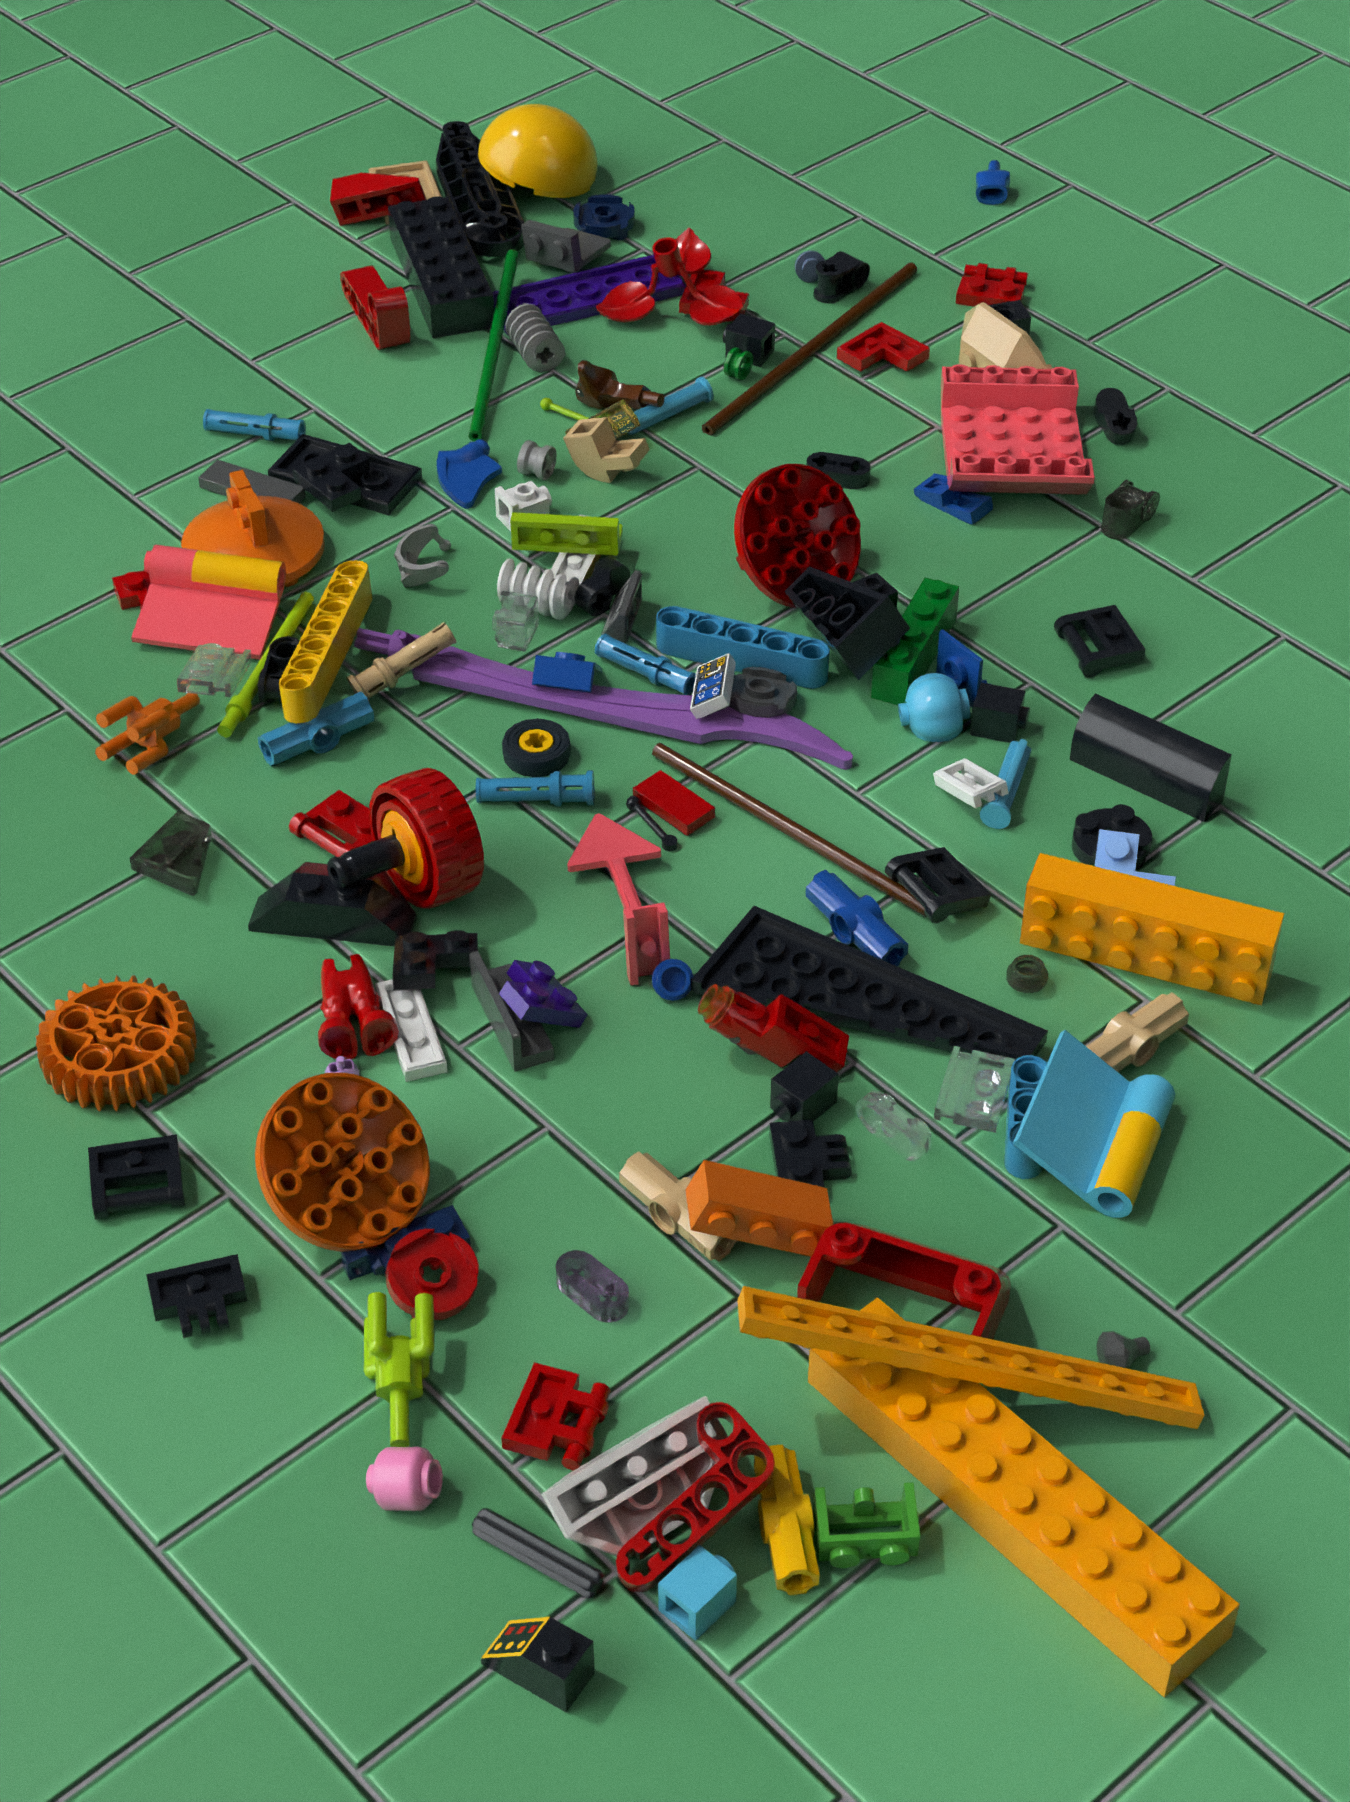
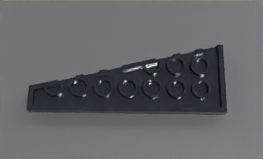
M753 906L691 979V991L700 995L718 999L724 992L732 989L750 996L767 1007L778 996L783 994L832 1025L1007 1065H1012L1017 1058L1025 1055L1037 1056L1047 1041L1048 1030L757 906Z

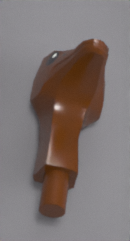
M582 360L578 364L579 380L575 390L577 400L589 407L604 409L614 406L641 409L647 405L662 407L664 404V394L651 392L644 385H630L618 382L615 372L593 365L587 360Z

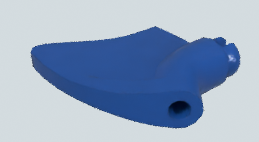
M482 439L470 442L457 450L438 452L437 478L444 492L464 509L471 508L483 486L502 473V467L488 456L490 453L489 444Z

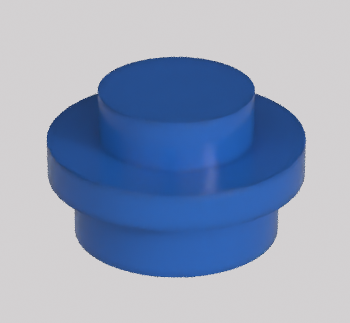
M667 959L659 963L654 969L652 985L660 997L666 1000H679L691 991L693 973L685 962L678 959Z

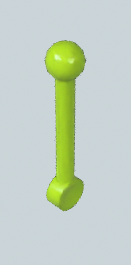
M547 397L543 398L540 402L543 410L548 411L551 409L575 420L598 418H588L554 404Z

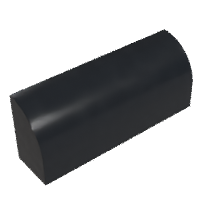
M1095 693L1084 708L1076 725L1072 739L1070 760L1205 822L1224 801L1232 754Z

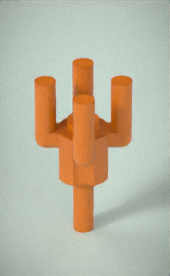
M191 691L174 702L165 698H159L145 707L142 706L138 698L129 696L97 714L96 721L102 728L110 726L125 716L128 717L126 722L127 730L95 749L97 758L101 761H106L134 743L147 747L145 751L126 762L127 771L135 775L165 757L169 752V748L163 737L180 727V715L200 703L198 694Z

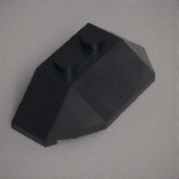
M305 862L258 897L248 929L252 932L395 946V936H404L407 933L413 932L417 916L386 872L355 884L349 883L347 887L341 889L336 887L330 880L327 864Z

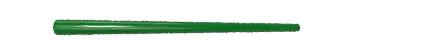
M509 250L506 254L469 431V438L474 442L482 439L519 259V253L516 250Z

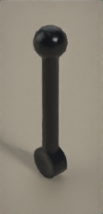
M630 796L627 798V808L631 811H636L662 840V848L665 851H674L677 848V838L664 832L641 806L639 797Z

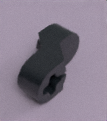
M1115 388L1101 390L1097 394L1094 404V415L1097 424L1103 427L1105 436L1110 442L1117 445L1129 443L1133 439L1137 427V417L1134 409L1128 406L1127 400L1120 390Z
M612 556L604 557L595 562L592 577L582 582L575 592V604L589 615L595 617L609 611L612 596L617 594L630 578L629 568Z

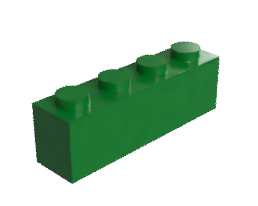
M926 577L923 579L902 614L910 629L901 637L897 646L890 648L873 665L872 699L894 705L905 703L909 686L915 679L926 674L938 653L939 631L943 629L950 633L956 622L959 586Z

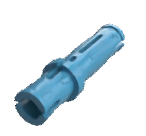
M206 409L203 415V428L207 431L214 430L263 436L268 441H273L275 438L297 440L302 434L306 433L304 420L277 418V415L272 413L259 416ZM227 421L248 423V426L229 424ZM260 425L281 427L282 430L274 428H264Z
M608 634L601 635L595 644V654L597 656L604 657L627 669L649 678L650 683L657 686L664 684L684 695H690L693 692L696 673L673 665L671 659L664 656L657 658L636 647L614 639Z

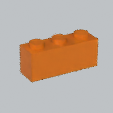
M703 1160L685 1189L690 1228L696 1232L812 1257L823 1232L833 1225L827 1188Z

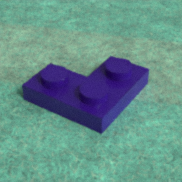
M519 960L513 961L507 971V975L513 981H506L499 995L521 1020L576 1028L581 1027L588 1014L576 1002L577 996L571 990L563 987L554 977L555 972L550 966L537 960L533 961V963Z

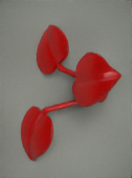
M690 227L676 239L665 237L653 244L652 250L656 263L651 265L652 276L648 289L645 284L640 282H625L612 289L604 300L596 306L597 311L601 315L617 322H633L646 317L656 306L655 300L651 295L655 293L658 273H661L665 277H674L676 275L683 277L691 294L697 299L690 305L689 313L692 320L698 324L705 326L721 324L736 317L744 308L741 297L727 286L711 285L702 294L696 290L688 274L698 273L707 267L711 261V251Z

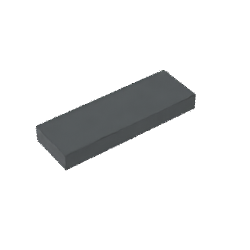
M218 459L198 477L200 488L227 496L226 488L231 487L229 473L243 470L257 496L279 497L300 503L306 497L305 489L300 485Z

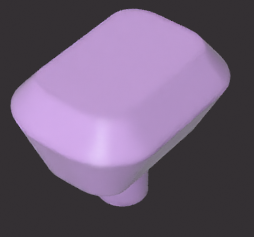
M338 1056L336 1062L330 1063L325 1070V1073L360 1074L358 1066L351 1059L345 1060L343 1056Z

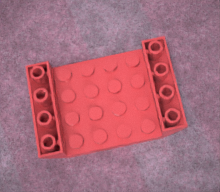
M961 364L942 367L941 427L949 490L957 492L1087 494L1094 484L1095 477L1092 459H1084L1076 414L1079 389L1076 370L1066 367L1036 369L1031 366L1002 368L997 365L968 367Z

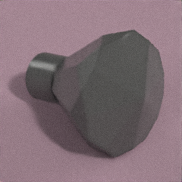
M1115 1331L1102 1332L1096 1344L1100 1363L1127 1369L1137 1357L1148 1355L1150 1352V1343L1147 1338L1142 1336L1131 1339Z

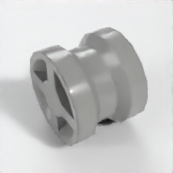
M525 441L518 455V472L524 475L533 473L542 480L549 479L556 465V449L549 445L539 447L534 441Z

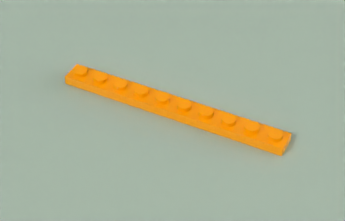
M743 1286L737 1300L740 1333L750 1334L761 1339L769 1338L788 1342L804 1348L821 1349L844 1354L851 1358H863L887 1363L898 1368L920 1370L945 1378L953 1377L981 1383L988 1387H1000L1028 1393L1035 1397H1047L1066 1401L1082 1407L1089 1406L1113 1411L1124 1416H1136L1160 1421L1172 1426L1179 1425L1198 1429L1205 1416L1196 1383L746 1286Z

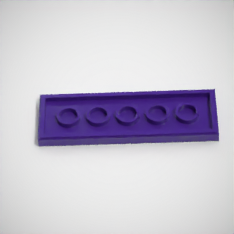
M654 255L515 286L512 288L507 317L513 309L526 303L537 306L550 326L601 315L597 311L596 306L618 285L634 281L645 284L647 289L650 287L651 265L656 263ZM658 273L656 290L651 297L656 302L681 296L686 285L678 275L665 277ZM499 290L492 292L494 296V311Z

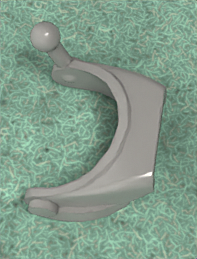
M427 524L411 530L398 543L394 557L398 563L401 582L404 587H413L427 583L445 575L449 570V565L444 560L423 565L416 564L420 552L432 539L439 544L442 551H449L451 548L450 541L443 539L438 534V528L434 524Z

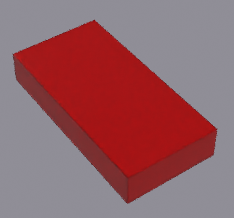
M659 770L633 787V796L639 797L642 805L686 836L715 818V807L662 770Z

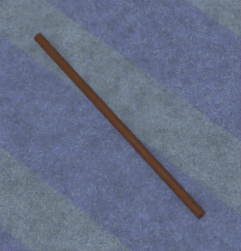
M909 262L703 424V433L710 436L713 435L917 272V266Z

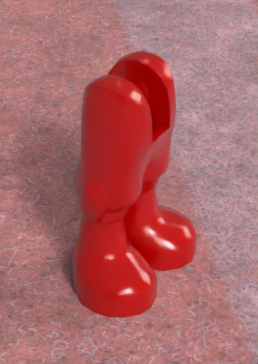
M359 954L350 956L351 967L349 970L338 971L335 967L334 959L331 958L325 959L321 967L323 1000L320 1009L326 1021L321 1024L318 1030V1044L323 1053L335 1059L338 1056H343L345 1060L353 1059L358 1053L356 1033L350 1023V1016L352 1014L358 1017L360 1040L363 1051L367 1056L381 1054L398 1039L399 1030L396 1019L388 1011L380 1010L381 997L375 991L368 967Z

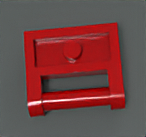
M341 790L333 793L307 813L299 812L295 814L290 820L288 828L292 834L299 838L306 837L338 858L345 852L373 842L369 821V808ZM321 826L322 828H324L325 830L329 831L330 833H332L333 835H335L336 837L340 838L341 840H343V841L346 842V843H343V842L339 841L338 839H336V838L333 837L332 835L328 834L327 832H325L324 830H322V829L319 828V827Z

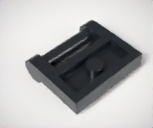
M1116 605L1067 614L1059 617L1054 623V630L1060 638L1067 641L1079 660L1078 666L1086 677L1096 676L1102 669L1144 661L1145 648ZM1078 631H1086L1098 649L1097 652L1091 653Z
M945 847L896 856L885 867V873L894 882H900L925 908V915L933 923H940L951 914L985 908L992 895ZM914 873H917L922 878L924 883L927 884L938 895V897H936Z
M177 1134L88 1147L91 1198L95 1220L109 1218V1213L167 1204H171L172 1208L185 1206ZM168 1181L167 1187L107 1195L106 1190Z

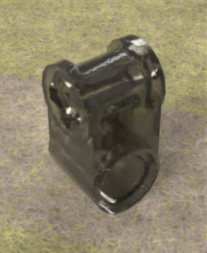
M1126 479L1114 492L1105 498L1101 532L1112 539H1126L1130 537L1137 528L1153 517L1159 505L1160 494L1153 490L1147 492L1134 486V482Z

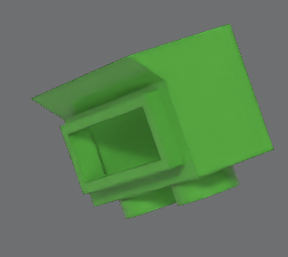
M914 1482L904 1483L901 1501L875 1502L873 1489L862 1487L854 1491L852 1504L827 1505L825 1487L815 1488L813 1517L818 1561H830V1564L836 1568H850L859 1564L860 1559L880 1558L881 1563L885 1565H900L906 1563L910 1556H918L921 1536ZM901 1526V1531L839 1535H830L829 1530Z

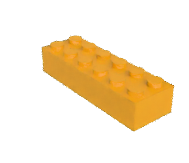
M1039 853L1026 885L1020 944L1262 1006L1273 971L1285 913Z

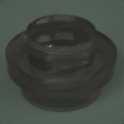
M1020 955L1008 966L1006 980L1013 989L1019 992L1034 993L1046 986L1048 971L1040 958L1033 955Z

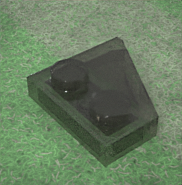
M177 811L129 858L131 869L194 896L198 891L212 837L210 824Z

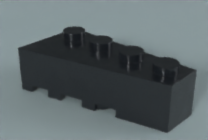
M810 566L784 591L808 625L828 644L829 648L858 680L890 648L897 646L901 637L910 629L889 596Z

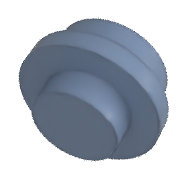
M814 250L803 252L795 262L797 276L804 282L811 283L817 281L816 265L819 262L825 261V259L819 252Z

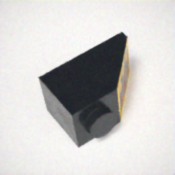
M552 1617L510 1620L481 1657V1664L567 1713L595 1674L594 1643L591 1639Z

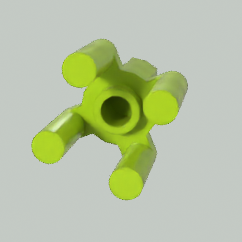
M373 1292L368 1295V1317L364 1319V1374L369 1379H375L376 1397L383 1398L390 1403L391 1447H408L410 1445L409 1401L422 1396L423 1379L430 1373V1355L434 1352V1297L428 1293H421L415 1296V1318L410 1321V1337L404 1335L387 1337V1296L382 1292Z

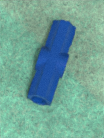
M823 870L814 875L813 880L806 886V897L829 919L831 929L836 938L846 945L854 943L862 952L899 966L901 960L908 954L909 944L884 921L878 903L869 895L862 897L856 895L834 873Z

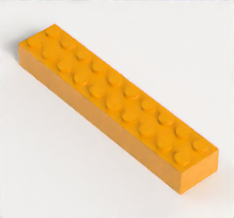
M878 1297L860 1310L904 1320ZM816 1348L809 1350V1384L1161 1696L1165 1698L1232 1637L1240 1604L980 1383L953 1377L945 1378L934 1373L910 1368H898L891 1364L863 1358H851L844 1354Z

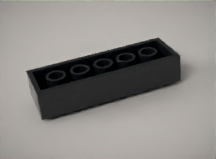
M435 196L428 200L416 202L403 201L397 205L388 206L390 239L432 338L491 329L494 316V296L449 197Z

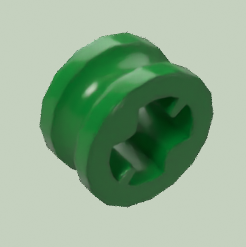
M732 348L725 359V375L729 377L735 375L736 379L744 380L752 368V353L749 351L742 353L740 348Z

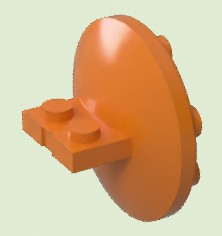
M243 470L230 472L231 487L226 488L227 501L218 503L197 515L186 527L182 536L181 547L282 561L286 565L285 587L295 585L298 582V578L309 572L318 563L323 554L325 539L320 520L311 510L297 502L273 496H257Z
M335 1072L304 1079L292 1086L273 1103L267 1111L258 1131L255 1165L263 1195L272 1211L289 1230L315 1246L332 1251L347 1252L381 1245L399 1230L406 1228L415 1218L424 1202L429 1184L430 1162L422 1129L411 1111L395 1094L368 1078L349 1073ZM399 1227L393 1233L389 1234L388 1236H385L392 1230V1228Z

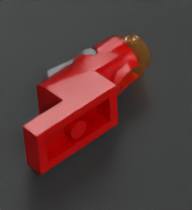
M714 984L705 992L700 1000L698 1014L704 1017V1022L709 1025V1028L726 1039L728 1038L730 1042L739 1046L747 1054H759L781 1068L806 1051L835 1072L840 1071L845 1065L849 1035L783 994L766 1007L742 992H736L728 986L720 987Z

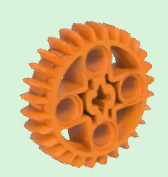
M116 975L114 982L104 983L100 978L98 985L93 987L83 983V991L79 993L72 990L68 991V1001L55 1000V1010H47L45 1012V1021L39 1023V1035L36 1036L38 1061L47 1084L52 1085L57 1095L64 1094L68 1103L78 1099L82 1109L86 1108L91 1102L95 1103L98 1111H101L105 1104H112L116 1112L120 1104L130 1103L135 1108L136 1101L143 1098L151 1103L153 1100L152 1094L155 1092L167 1095V1084L179 1085L180 1075L188 1074L189 1063L195 1061V1049L197 1048L194 1019L191 1012H189L186 1001L180 1000L177 991L168 992L165 983L154 987L151 978H147L143 983H138L136 976L132 975L128 982H124ZM64 1056L73 1059V1061L67 1060Z

